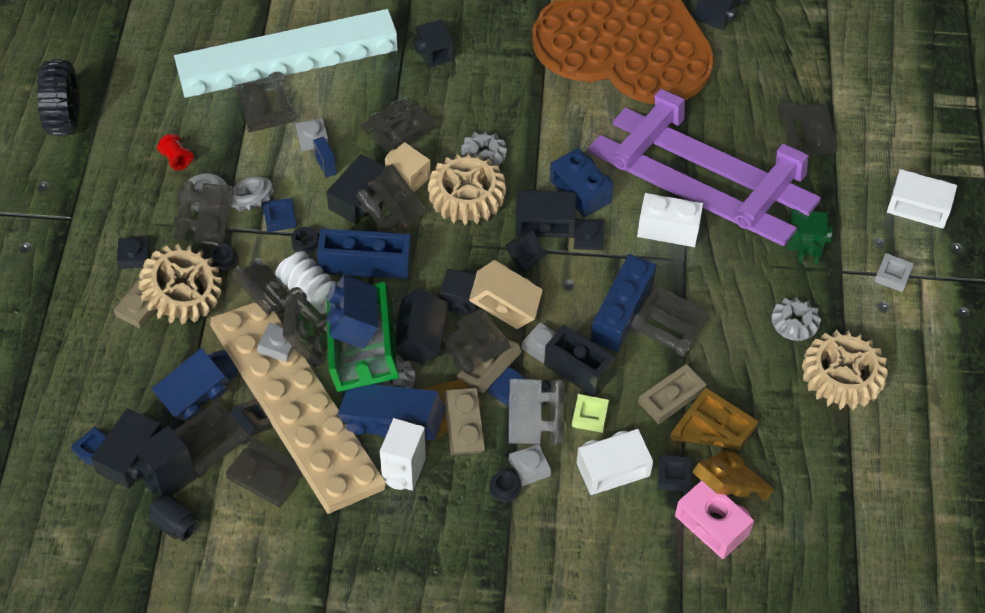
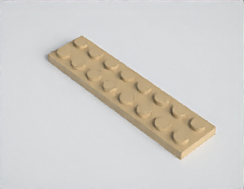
M267 299L211 317L210 326L270 419L271 424L327 514L385 490V480L355 434L346 429V424H343L338 416V408L297 345H295L287 362L257 352L258 344L269 323L284 327Z

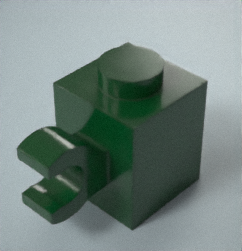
M792 209L789 224L796 227V232L787 242V250L798 251V263H802L805 254H810L814 257V264L818 265L825 243H830L832 237V225H828V213L812 211L807 216L796 209Z

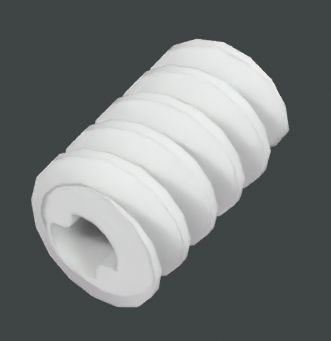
M305 251L296 252L279 264L275 275L288 286L291 292L295 293L299 300L303 301L307 308H310L314 315H322L327 312L326 295H328L333 284L337 285V283L330 281L331 277L327 273H323V269L320 266H316V262L312 258H308L309 255Z

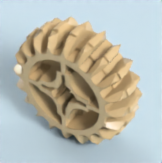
M468 153L466 157L461 158L456 154L455 160L446 157L444 164L438 163L436 171H432L428 183L429 201L433 204L435 212H441L443 219L451 217L453 224L458 220H462L465 226L470 220L478 224L479 218L488 221L490 214L496 215L499 207H502L504 203V195H506L505 178L500 173L498 165L492 166L491 159L482 161L481 155L471 158V155ZM482 184H485L489 190H484ZM446 187H449L451 189V194H449L445 190Z
M179 243L175 245L173 251L166 245L161 253L158 251L152 253L151 259L148 258L144 262V268L139 274L141 281L138 284L139 290L144 291L141 295L142 301H150L147 306L148 311L158 309V319L165 314L169 316V323H172L175 318H179L182 325L187 322L188 317L194 323L198 321L199 315L206 317L210 312L209 309L215 308L217 299L221 295L219 287L222 284V278L216 277L219 273V267H210L213 262L212 257L204 260L202 258V250L195 254L192 252L190 245L185 251L181 249ZM159 273L163 275V281L166 283L163 291L157 283V275ZM196 278H199L203 285L204 294L202 296L197 292Z
M837 329L832 333V336L824 333L820 340L815 339L811 347L806 350L805 359L802 363V370L804 371L803 381L809 382L807 386L808 391H817V400L823 397L826 398L827 407L833 402L838 403L840 410L844 408L845 404H848L852 410L857 408L858 404L865 407L870 400L874 401L886 384L885 380L888 375V369L885 368L886 358L880 357L881 348L872 349V340L864 342L862 334L853 337L849 330L844 335H841ZM827 359L829 362V368L826 370L823 369L821 361ZM861 370H865L868 379L865 381L861 379Z

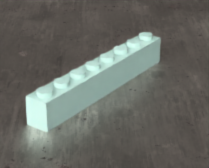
M388 9L182 53L174 55L184 98L397 51V33Z

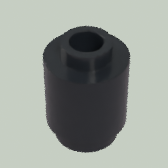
M171 494L157 497L149 507V521L173 539L186 541L199 525V520L195 518V513Z

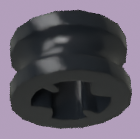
M303 226L297 228L292 233L291 241L295 252L305 251L307 254H311L318 248V236L313 228ZM307 237L308 244L302 245L301 238Z

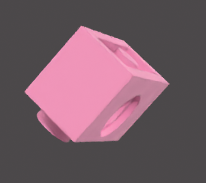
M700 481L678 501L675 517L722 559L727 557L750 535L754 523L747 509L741 505H736L727 495L715 493L703 481ZM717 513L721 515L723 519H715L711 517L710 514Z

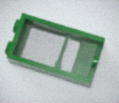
M386 282L372 285L377 288L378 329L364 349L330 337V323L327 322L328 365L337 392L399 378L393 322V303ZM326 295V308H327V315H328V312H329V302H327V295Z

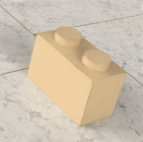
M494 260L477 271L469 301L512 327L519 329L535 319L543 289L534 285L529 279L523 278L508 269L506 265Z

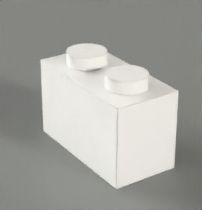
M900 169L886 213L944 228L951 211L957 185Z
M645 193L637 237L695 247L703 203Z
M395 418L392 420L380 449L382 477L390 487L398 490L405 488L413 491L426 459L425 428Z
M636 429L630 432H617L611 438L601 441L591 440L586 442L582 447L578 448L576 463L590 495L649 477L653 460L639 430Z

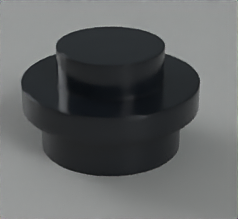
M217 244L212 247L208 254V258L212 257L213 261L210 267H219V272L232 270L238 262L237 252L228 244Z
M500 471L490 480V494L499 502H512L521 493V481L511 471Z

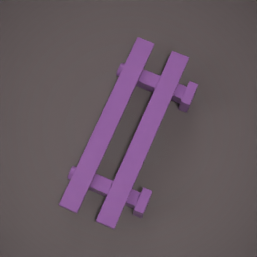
M660 89L655 95V107L646 117L625 108L614 119V126L630 133L621 144L600 135L587 149L588 153L615 165L620 170H625L688 201L703 203L702 208L782 246H785L796 232V227L767 214L766 212L771 205L777 201L809 216L821 199V197L790 183L793 179L801 182L807 175V154L782 144L777 150L776 164L770 172L767 173L669 128L670 123L679 126L684 120L685 99L663 89ZM653 143L754 191L745 202H742L644 156L643 153Z

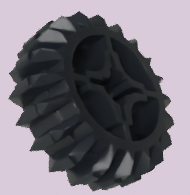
M61 59L44 61L40 66L39 78L37 80V102L42 127L47 134L54 136L73 134L75 128H77L80 106L79 85L75 69L71 62Z

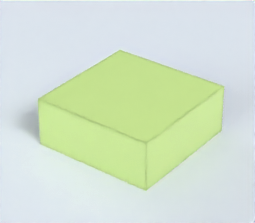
M578 394L572 427L603 433L609 400Z

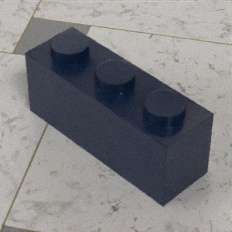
M321 228L317 257L318 265L323 269V273L409 279L412 256L411 234Z
M628 254L593 321L591 342L619 353L654 284L657 264Z
M371 384L346 390L338 416L343 424H346V429L357 435L369 433L386 437L392 420L395 418L424 427L425 440L435 441L445 412V406L438 391Z

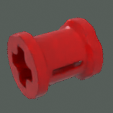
M167 134L159 140L157 151L169 159V165L174 171L183 170L192 163L193 153L183 147L181 138L177 134Z

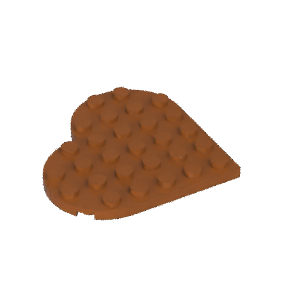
M555 0L541 10L540 16L535 24H533V49L538 59L547 69L562 77L589 83L609 79L621 93L640 102L655 104V95L660 89L687 100L699 93L711 76L713 66L711 46L681 0Z

